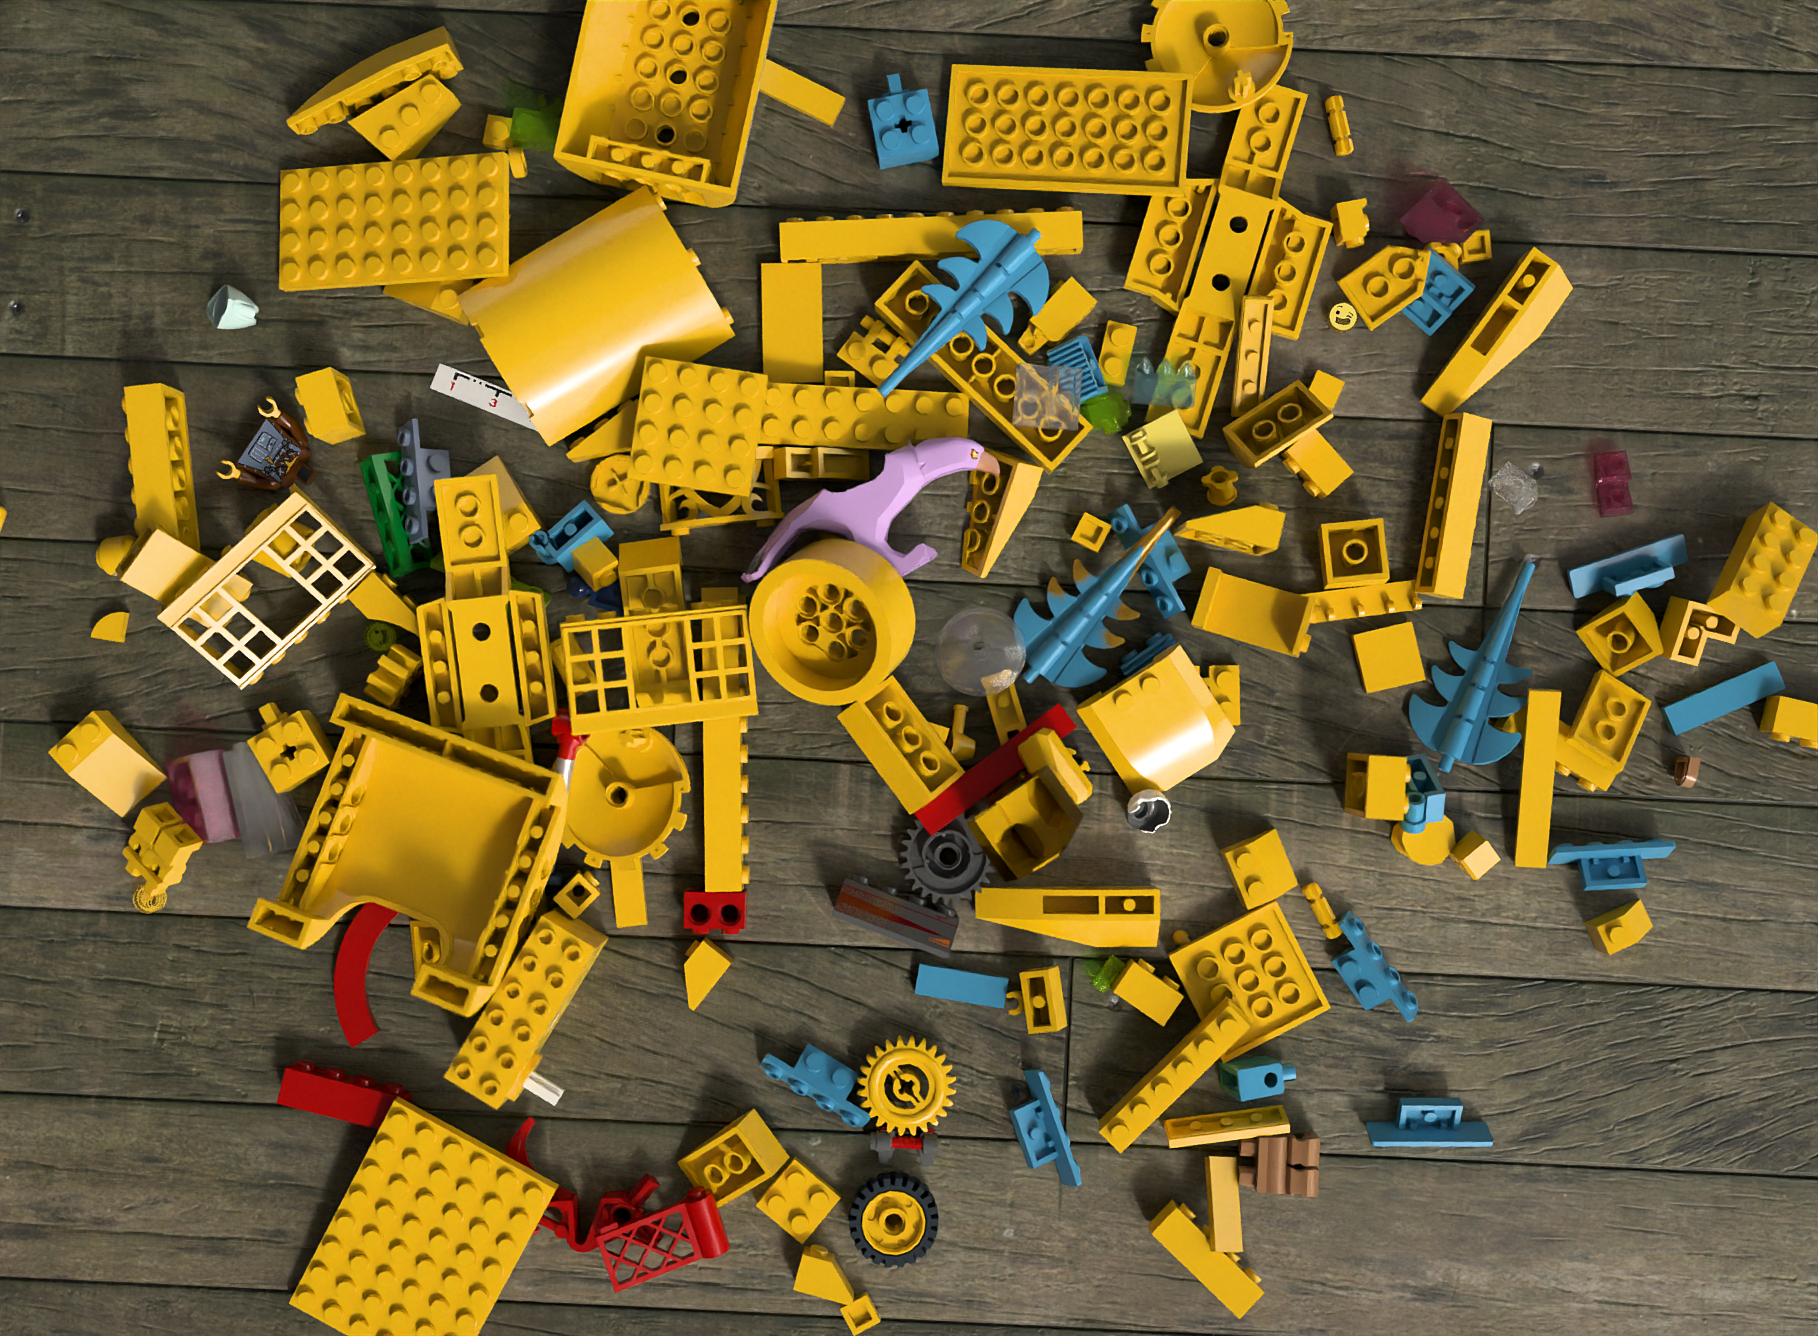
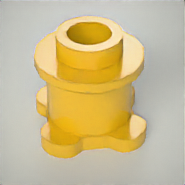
M1215 466L1212 468V472L1202 477V485L1209 487L1207 499L1210 503L1225 506L1237 497V490L1233 486V482L1238 480V473L1236 471H1228L1223 466Z

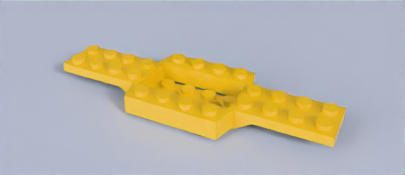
M498 474L434 480L445 566L446 597L416 607L431 726L446 732L463 734L467 740L534 764L529 726L555 717L558 710L544 593L512 588ZM509 601L524 716L519 713L506 612V605ZM477 623H485L489 626L491 634L487 640L481 641L474 637L473 628ZM492 684L498 689V697L495 701L488 702L482 698L481 689L484 685Z

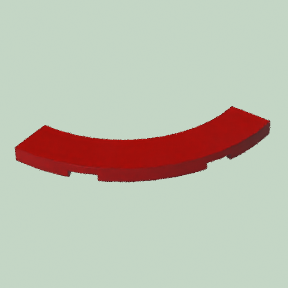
M373 902L365 903L348 927L338 952L334 972V996L338 1019L351 1048L380 1031L370 1008L368 994H366V976L377 939L391 921L400 914V912Z

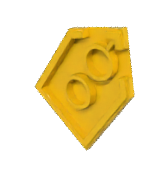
M1387 245L1337 281L1371 331L1423 295L1431 251Z

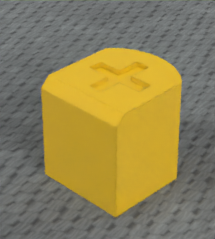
M1471 830L1457 842L1449 853V857L1456 866L1473 880L1479 879L1501 860L1489 842L1474 830Z

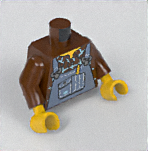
M265 396V399L272 403L273 406L270 410H264L261 406L257 405L260 414L265 416L266 419L237 461L236 465L240 468L236 469L233 463L223 459L220 461L230 466L229 473L221 474L220 472H215L223 479L234 477L235 482L255 490H276L281 485L290 487L295 479L309 486L315 480L317 471L306 464L312 452L307 448L308 438L301 423L282 408L278 409L272 397Z

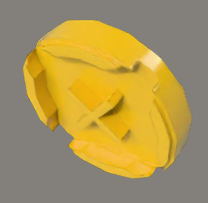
M616 454L609 456V458H606L604 461L602 460L596 465L591 475L590 489L594 499L601 508L612 514L626 515L635 512L645 504L650 495L651 482L627 478L630 461L629 455Z

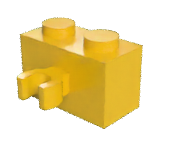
M1059 965L1033 968L1020 972L1022 992L1016 990L1006 994V998L1013 997L1019 1002L1018 1008L1008 1010L1009 1014L1017 1015L1025 1011L1028 1034L1054 1032L1068 1026Z

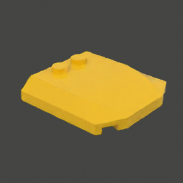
M1179 642L1153 657L1154 661L1111 689L1103 694L1100 691L1075 707L1132 795L1145 789L1158 790L1160 792L1167 791L1218 759L1235 732V729Z

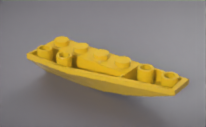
M441 26L388 47L359 62L310 97L286 120L288 126L298 135L311 134L317 131L319 126L327 123H339L345 120L347 115L355 112H366L374 107L375 104L388 99L429 74L433 75L437 80L440 78L446 80L456 76L458 71L463 70L464 67L451 35L445 26Z
M1535 247L1524 253L1419 402L1443 418L1444 414L1452 413L1541 335L1573 289L1560 265Z
M1156 886L981 887V893L975 891V918L1093 947H1157L1160 926V889Z

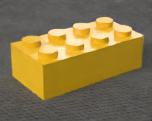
M1769 502L1747 517L1706 604L1756 639L1781 626L1816 549L1818 534L1773 502Z

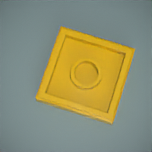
M1412 621L1351 635L1365 694L1426 680Z

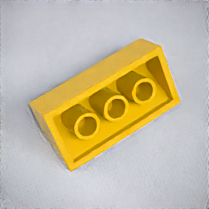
M893 675L837 716L910 815L931 802L965 773Z

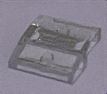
M1027 363L1017 364L1012 425L1055 430H1078L1083 369L1059 365L1049 367Z

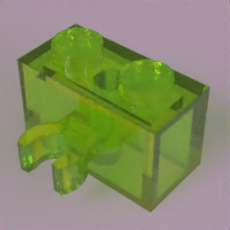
M540 94L538 106L541 111L514 107L509 137L516 147L520 146L524 149L554 153L562 115H559L563 107L559 96H556L555 104L552 107L545 106L546 96Z

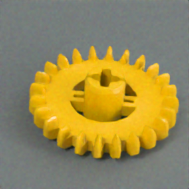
M899 1035L897 1045L894 1046L889 1039H886V1050L876 1045L877 1057L870 1054L866 1055V1059L871 1066H860V1070L867 1076L857 1078V1082L865 1086L859 1089L857 1094L867 1097L860 1105L863 1108L871 1107L868 1112L870 1118L878 1116L877 1127L886 1122L888 1123V1133L894 1127H898L899 1135L902 1136L905 1129L909 1128L911 1135L914 1136L916 1134V1127L919 1126L924 1132H927V1122L937 1126L938 1120L936 1115L947 1116L943 1106H952L953 1101L946 1096L956 1093V1089L948 1086V1084L953 1083L956 1077L954 1075H946L953 1066L952 1064L942 1065L946 1058L945 1053L935 1056L936 1044L927 1050L925 1038L921 1040L919 1045H915L914 1036L911 1035L908 1043L904 1044L901 1035ZM899 1065H914L925 1073L929 1081V1089L925 1098L919 1093L920 1078L918 1074L909 1068L901 1070ZM888 1073L893 1078V1092L896 1097L903 1101H911L915 1106L904 1108L895 1105L888 1099L884 1089V1082ZM901 1079H904L906 1082L912 1080V1090H909L907 1087L901 1089Z

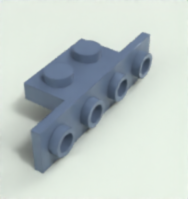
M411 419L399 427L397 441L399 446H401L402 453L400 472L404 475L403 502L406 504L407 509L405 529L409 534L410 544H416L428 537L426 510L437 511L434 480L451 478L448 450L420 448L418 419Z

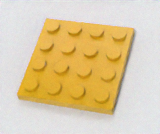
M646 356L627 478L750 498L768 375Z
M1276 900L1269 901L1167 954L1201 1021L1226 996L1249 1017L1251 1028L1220 1057L1223 1064L1331 1009Z

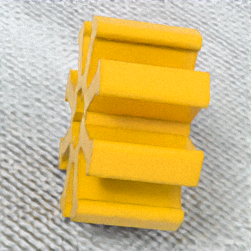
M396 643L391 646L387 656L383 654L378 660L379 668L369 674L366 680L369 684L363 690L364 694L388 709L397 708L402 696L406 698L412 690L410 685L420 678L422 674L420 669L424 666L422 657L403 645Z

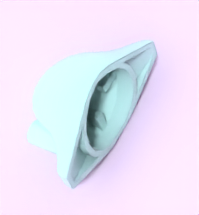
M226 284L208 301L206 313L214 328L239 329L256 325L257 320L254 316L255 313H259V307L241 291Z

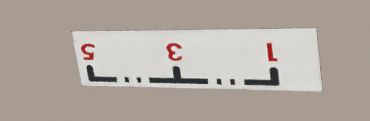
M441 363L439 364L430 386L431 389L537 431L529 419L530 415L522 403L519 404L511 391Z

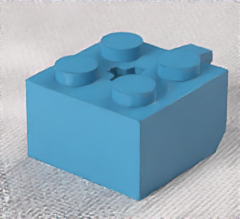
M899 73L887 75L889 93H884L881 98L867 100L880 170L938 158L939 146L927 89L911 92L909 89L902 90ZM905 126L907 132L902 133L899 127Z

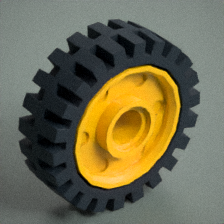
M891 1171L886 1175L884 1173L878 1174L876 1178L873 1179L872 1177L867 1180L866 1184L858 1189L857 1194L852 1200L849 1212L851 1238L854 1240L858 1251L861 1250L862 1255L866 1259L871 1258L873 1263L877 1265L883 1263L885 1267L891 1268L892 1265H897V1268L904 1267V1264L908 1262L909 1264L915 1263L918 1257L922 1258L926 1254L927 1249L931 1248L938 1231V1209L933 1195L925 1184L920 1183L918 1178L909 1177L907 1173L897 1174L896 1171ZM889 1214H898L902 1220L899 1224L891 1225L886 1221V1217Z

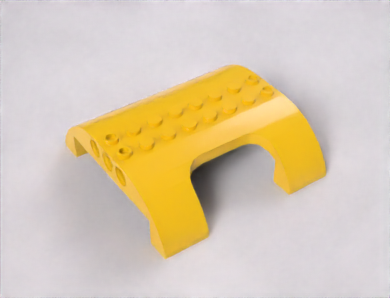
M340 693L329 721L345 727L337 751L278 898H258L247 928L296 948L306 949L320 939L343 914L358 904L373 902L431 925L439 931L443 939V952L438 963L421 965L410 994L465 1017H470L487 1002L506 976L519 953L556 860L565 826L567 790L564 777L559 773Z

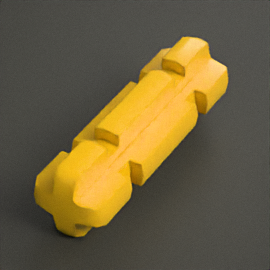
M1340 95L1329 97L1325 101L1327 113H1330L1328 120L1333 140L1336 141V144H1334L1335 151L1338 156L1348 155L1354 148L1352 139L1348 138V135L1351 134L1346 112L1342 111L1344 107L1343 99Z
M1311 882L1305 885L1302 891L1306 899L1310 900L1309 905L1319 924L1324 926L1322 929L1326 937L1334 939L1340 936L1343 931L1339 927L1338 922L1334 921L1336 917L1326 898L1321 896L1322 891L1318 883Z

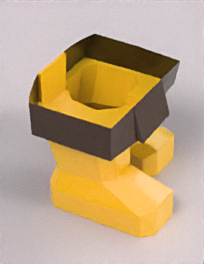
M1040 729L1018 746V755L1029 775L1025 777L1019 775L991 795L986 810L966 822L982 850L1005 882L1024 878L1061 855L1072 841L1084 817V814L1077 805L1085 801L1092 794L1091 782L1054 730Z

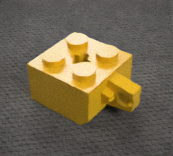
M274 702L259 708L266 723L262 725L264 731L247 740V743L277 794L290 792L330 768L336 752L315 716L309 710H299L289 716L287 712L282 714ZM292 746H295L297 748V751L293 753L294 756H292L291 751L293 750Z

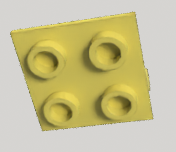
M1177 409L1122 436L1149 489L1155 486L1162 488L1168 484L1167 480L1204 462Z

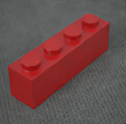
M298 1060L285 1068L277 1104L380 1129L394 1100L400 1097L409 1102L411 1091L404 1090V1086L398 1083L387 1082L384 1085L374 1082V1078L370 1076L356 1075V1077L345 1075V1071L339 1068L329 1067L325 1070L315 1067L316 1064L314 1062Z

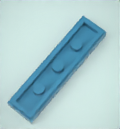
M1768 661L1665 705L1660 710L1671 735L1676 736L1781 691L1786 686L1775 661Z

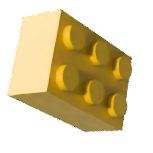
M1347 753L1344 813L1369 819L1404 820V813L1406 814L1409 809L1408 795H1405V782H1409L1411 775L1407 758L1380 754Z

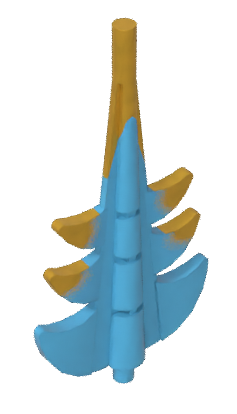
M1172 505L1148 533L1098 578L1090 574L1079 559L1074 560L1073 579L1080 591L1077 597L1070 596L1063 591L1057 578L1052 577L1047 591L1048 604L1054 615L1050 621L1036 614L1031 607L1029 599L1024 598L1021 601L1014 615L1012 631L1014 643L1018 651L1031 665L1022 675L1028 683L1031 684L1041 674L1054 684L1063 687L1079 688L1091 685L1107 674L1106 669L1095 666L1085 657L1082 648L1086 644L1094 648L1108 649L1125 643V639L1112 634L1105 627L1102 620L1105 616L1117 620H1132L1140 617V613L1127 607L1119 596L1160 537L1180 516L1181 512Z

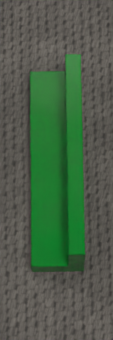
M401 451L371 455L359 463L392 578L402 577L413 571L431 568V560L434 558L429 537L416 544L407 542L409 541V534L402 525L405 516L407 517L406 505L405 507L402 506L394 497L396 488L402 491L405 488L404 475L399 472L398 476L394 477L387 472L384 462L396 460L400 471ZM413 545L423 551L425 562L413 563L410 553Z

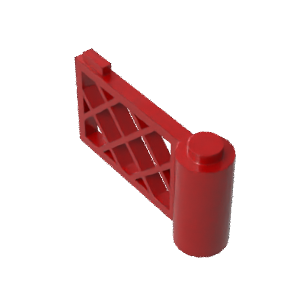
M704 1186L690 1189L687 1192V1196L679 1202L620 1225H618L617 1220L599 1227L600 1233L595 1234L615 1293L702 1258L711 1259L718 1257L730 1249V1242L711 1189H705ZM680 1211L683 1220L677 1231L663 1226L668 1215ZM648 1225L655 1228L648 1243L633 1237L638 1227ZM684 1228H686L688 1236L682 1234ZM659 1231L674 1236L667 1251L653 1245ZM615 1236L625 1240L619 1254L607 1250L604 1241ZM679 1239L691 1243L692 1253L682 1257L672 1253ZM630 1242L645 1248L638 1262L624 1257ZM650 1250L664 1256L661 1264L654 1268L643 1265ZM610 1258L615 1259V1262H614L613 1266H612V1263H611ZM620 1262L635 1268L631 1277L618 1282L615 1272Z

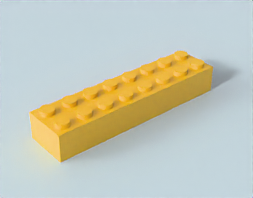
M917 260L874 303L875 311L912 346L915 345L941 311L933 299L921 292V288L931 284L943 285ZM986 325L987 341L983 351H979L971 337L961 331L926 359L961 393H964L982 413L1036 464L1044 468L1043 470L1048 475L1053 472L1093 428L1080 413Z

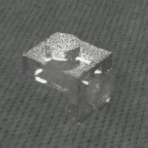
M1510 462L1487 482L1489 489L1511 504L1512 512L1516 515H1519L1524 509H1530L1537 501V482Z

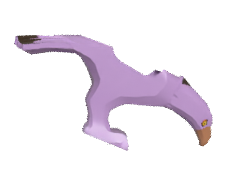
M957 436L922 440L910 439L908 445L885 455L884 470L875 480L845 492L831 493L823 489L788 512L740 577L747 585L758 586L763 578L776 567L778 561L802 532L806 531L827 532L840 536L845 540L862 544L884 557L899 575L903 577L935 559L938 553L934 548L924 543L916 545L908 554L892 550L887 542L889 527L894 518L912 501L922 487L933 480L965 470H978L999 476V464L994 456L986 452L984 447L974 440Z

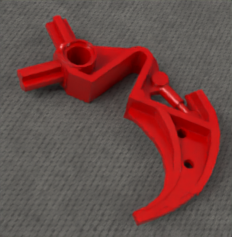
M530 1116L512 1137L504 1155L535 1171L528 1159L525 1148L529 1132L537 1122ZM646 1173L629 1193L625 1190L606 1191L600 1200L588 1236L586 1237L580 1233L578 1193H572V1191L558 1186L547 1207H557L564 1217L557 1222L542 1215L538 1224L554 1231L556 1237L566 1238L568 1245L576 1252L585 1253L599 1247L595 1234L600 1233L599 1227L616 1220L618 1225L641 1217L644 1214L642 1205L658 1188L660 1183L656 1181L657 1178ZM617 1209H627L631 1217L627 1219L621 1218L617 1213ZM538 1225L532 1235H536L540 1230ZM643 1225L638 1227L634 1235L648 1243L655 1228ZM660 1231L653 1243L654 1246H657L664 1237ZM612 1237L610 1239L605 1240L604 1243L606 1244L619 1237Z

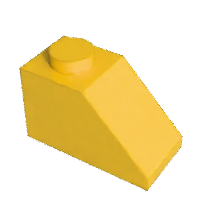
M1639 898L1584 923L1595 949L1607 955L1637 943L1653 927Z
M707 937L701 943L695 940L685 953L689 957L684 964L688 1005L693 1011L734 960Z
M820 1245L804 1246L793 1290L852 1306L854 1289L834 1254L829 1253L827 1248Z

